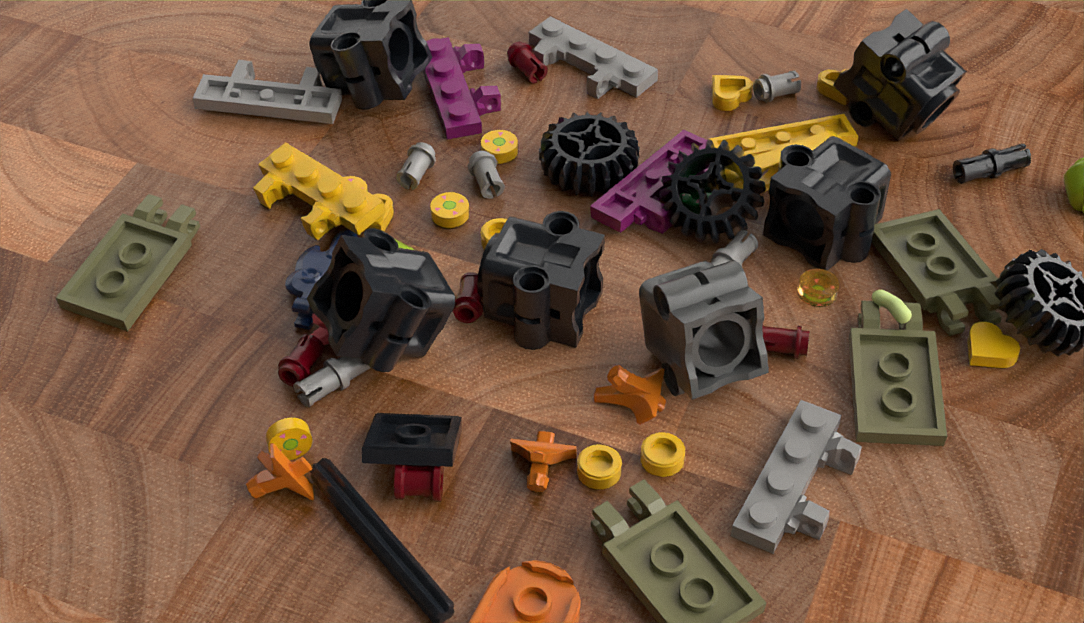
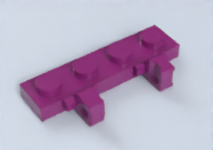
M449 37L433 38L426 41L433 58L423 70V74L446 139L481 134L482 122L479 116L501 111V94L497 85L480 86L476 91L474 88L469 90L463 75L466 71L484 68V53L481 45L463 44L462 47L455 46L453 48Z
M683 129L590 206L591 218L620 233L633 222L637 225L645 223L648 229L662 234L672 226L670 218L673 215V210L665 211L662 208L664 204L660 202V191L666 188L661 182L662 176L672 175L667 167L668 162L680 164L681 162L678 158L679 151L690 155L692 154V143L697 144L701 150L706 148L707 140ZM708 169L702 170L696 175L704 174Z

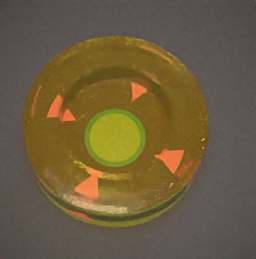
M808 270L799 278L798 296L804 303L813 307L829 306L837 299L840 285L839 280L833 273L827 270Z

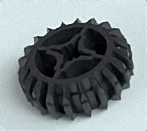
M588 111L585 115L578 116L572 112L570 119L559 117L557 124H549L548 131L542 135L539 160L541 161L544 176L550 178L551 184H560L562 191L573 189L576 196L580 192H589L592 197L596 191H601L603 194L607 193L609 188H613L638 167L640 147L635 137V131L628 129L627 122H617L616 116L606 118L602 112L598 115H590Z
M708 139L705 149L700 150L697 144L692 143V154L687 155L685 152L679 151L678 158L681 162L680 164L668 162L667 167L672 175L662 176L661 182L666 188L660 191V197L662 201L666 202L662 208L665 211L673 210L670 223L674 228L682 226L681 232L685 237H689L695 232L697 241L701 243L705 240L707 234H710L713 243L717 244L721 233H726L728 239L732 240L735 237L734 228L738 227L740 230L747 231L746 218L757 220L759 216L755 208L764 206L765 201L760 194L766 191L764 181L759 180L763 173L760 167L754 166V157L751 154L743 156L744 151L739 144L730 150L729 143L723 140L719 147L715 148L713 141ZM725 168L741 177L744 181L743 189L735 188L734 183L726 181ZM708 169L704 174L696 175L700 171ZM718 185L719 190H714V187ZM683 193L690 194L692 199L699 201L698 205L701 210L699 215L691 212L683 205ZM732 207L728 211L717 215L718 211L722 208Z
M1043 249L1037 252L1028 250L1017 258H1013L1004 267L1005 269L1000 273V277L995 281L998 289L994 294L1001 301L998 308L1008 316L1005 322L1012 323L1017 329L1016 335H1024L1028 340L1029 346L1037 344L1043 353L1051 351L1059 357L1064 353L1070 356L1075 352H1079L1084 348V278L1082 271H1076L1072 267L1070 260L1063 262L1058 254L1053 253L1049 255Z

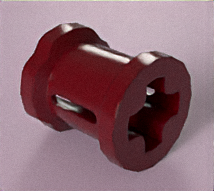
M395 466V499L403 500L405 496L432 497L434 502L442 501L444 466Z

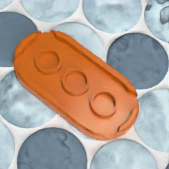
M545 561L522 562V566L511 570L510 566L505 568L491 580L469 623H578L581 600L579 592H577L576 587L573 585L572 578L565 570Z

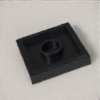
M377 413L373 418L362 446V463L453 467L462 432V417Z

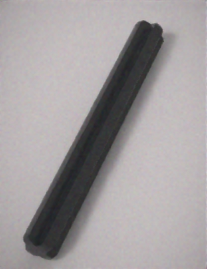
M322 458L318 463H313L311 466L312 470L310 471L311 479L432 623H444L447 619H450L455 613L452 600L333 462L327 458Z

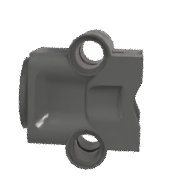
M732 260L716 266L710 262L703 261L650 278L641 284L639 298L645 345L662 363V368L665 369L663 378L672 395L678 396L686 393L693 400L713 393L726 384L750 380L769 373L768 354L762 330L764 321L763 297L748 286L745 272L737 261Z

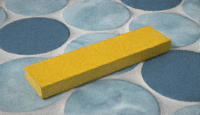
M838 114L710 138V140L713 141L715 148H718L723 140L729 143L730 150L739 144L743 148V156L751 154L754 157L823 131H834L843 141L852 146H857L858 135L845 114Z

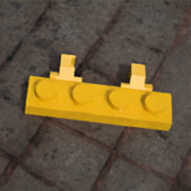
M286 142L258 164L264 177L253 189L260 204L271 209V204L276 200L283 199L288 194H294L313 206V210L307 216L301 217V221L307 234L316 240H319L334 226L337 227L341 224L357 235H360L386 212L381 199Z

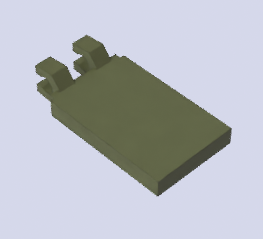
M148 194L137 206L133 216L122 213L57 295L56 300L60 308L129 331L192 246L191 240L200 228L199 221L192 219L196 215L195 209L181 204L168 219L166 227H163L162 224L168 217L166 211L158 209L163 205V200L160 197Z
M940 209L874 225L871 243L917 303H920L921 308L928 310L930 313H937L939 325L949 336L964 332L965 325L959 319L965 318L968 315V310L965 307L966 304L973 303L975 315L981 322L1001 323L1002 316L999 312L995 311L999 309L998 306L1001 302L994 294L997 290L995 281L998 278Z
M861 301V313L858 314L857 318L858 328L851 327L848 337L856 442L944 446L947 439L936 333L935 331H923L920 303L904 302L911 311L912 317L907 323H899V330L880 329L879 305L874 303V301Z
M645 479L629 488V493L632 497L627 500V506L639 520L633 526L628 527L625 519L608 501L592 510V515L595 519L591 521L590 527L603 542L602 555L658 623H748L764 612L766 601L680 502L676 500L669 505H665L660 495Z

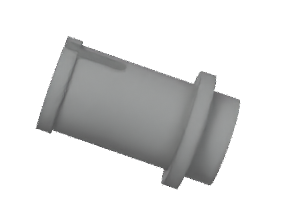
M794 70L775 76H769L768 74L760 75L753 83L754 95L758 100L771 102L777 96L799 93L801 80L791 82V79L800 76Z
M419 142L409 148L407 152L408 158L396 175L397 182L406 189H409L410 185L412 190L416 189L426 170L433 167L436 162L435 150L424 142Z
M478 151L470 157L468 170L471 175L476 177L483 197L494 198L490 186H493L498 197L503 193L505 185L496 169L497 160L494 155L487 151Z

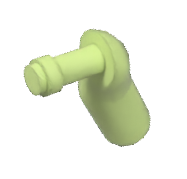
M883 289L873 292L872 301L879 305V308L881 306L886 308L896 321L901 324L910 321L912 317L911 311L901 299Z

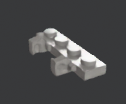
M551 16L529 31V43L536 46L533 49V53L546 66L554 64L561 59L591 74V76L587 77V94L596 99H599L613 87L637 98L658 81V69Z
M238 60L231 77L203 74L193 96L195 109L329 124L334 123L342 102L341 89L322 87L320 74L316 68L306 67L300 84L254 80L253 63L246 60Z
M800 400L732 525V537L774 554L785 532L795 534L798 531L820 540L827 526L830 511L810 500L806 501L807 496L804 494L818 467L824 468L827 465L852 475L859 461L862 446L844 438L843 435L837 432L842 415Z

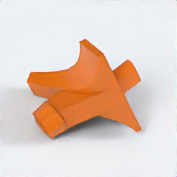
M615 365L607 374V380L612 385L596 387L594 402L626 406L633 411L637 424L641 425L655 418L657 411L662 412L665 408L666 399L660 394L665 369L660 368L641 378L622 366Z
M538 431L536 441L510 440L511 451L520 454L532 463L530 474L527 476V488L535 492H544L549 482L547 477L549 465L577 458V446L554 444L555 434L546 431Z
M274 443L270 444V455L261 450L257 459L267 470L259 472L247 481V490L252 497L259 498L267 493L287 488L310 500L314 499L313 484L304 476V474L312 470V467L304 457L291 462Z

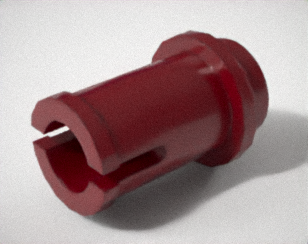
M521 41L513 43L507 51L509 64L513 67H518L531 83H537V79L533 74L539 81H542L547 75V66L532 53V47L528 43Z
M468 272L460 279L458 296L455 297V306L452 312L455 318L462 323L475 322L482 316L484 310L481 301L482 297L479 296L477 290L478 273Z
M763 325V339L767 352L794 354V359H798L799 355L807 356L810 331L802 330V326H797V329H787Z
M307 334L302 335L290 355L283 357L278 364L280 380L286 385L294 387L296 382H300L310 376L311 367L324 351L322 341L314 335H310L309 339Z

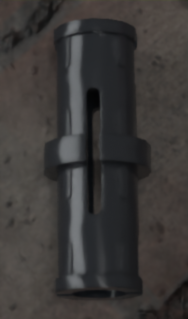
M1023 143L1002 150L987 149L981 155L954 161L952 167L955 179L958 178L957 182L960 184L988 176L991 179L997 178L1003 172L1029 166L1031 163V153L1029 148L1025 149L1026 145Z

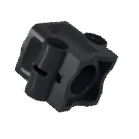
M362 0L361 4H338L331 8L311 35L309 41L315 67L322 76L326 88L341 89V95H351L355 107L361 110L374 108L381 104L383 100H405L412 90L414 78L427 67L433 58L427 42L419 32L416 21L417 13L412 0Z
M905 9L894 17L889 27L871 33L860 42L854 52L851 68L840 73L833 86L850 101L848 106L849 113L857 124L863 127H870L875 122H878L897 141H900L911 131H914L916 134L924 131L952 104L960 93L956 86L967 71L944 51L950 44V36L947 29L935 21L922 24L910 11Z
M835 136L829 137L814 150L797 144L785 147L781 151L778 172L770 178V205L764 222L763 236L778 245L797 250L805 257L809 264L824 273L840 260L851 263L865 260L870 252L874 225L881 221L891 179L890 169L880 160Z
M556 211L548 214L543 219V224L510 216L501 232L495 233L488 241L480 262L477 290L479 296L483 297L484 317L513 325L515 341L520 347L525 349H541L550 341L576 348L583 335V319L590 310L597 306L603 293V276L599 267V259L604 252L605 235L579 228L578 218L566 211Z
M369 228L365 230L362 237L340 236L332 251V259L327 271L315 282L307 297V301L314 314L327 327L329 333L328 341L336 356L361 358L366 365L376 371L390 372L394 369L401 356L422 358L427 354L454 309L455 295L428 252L399 248L396 240L388 233L379 229Z

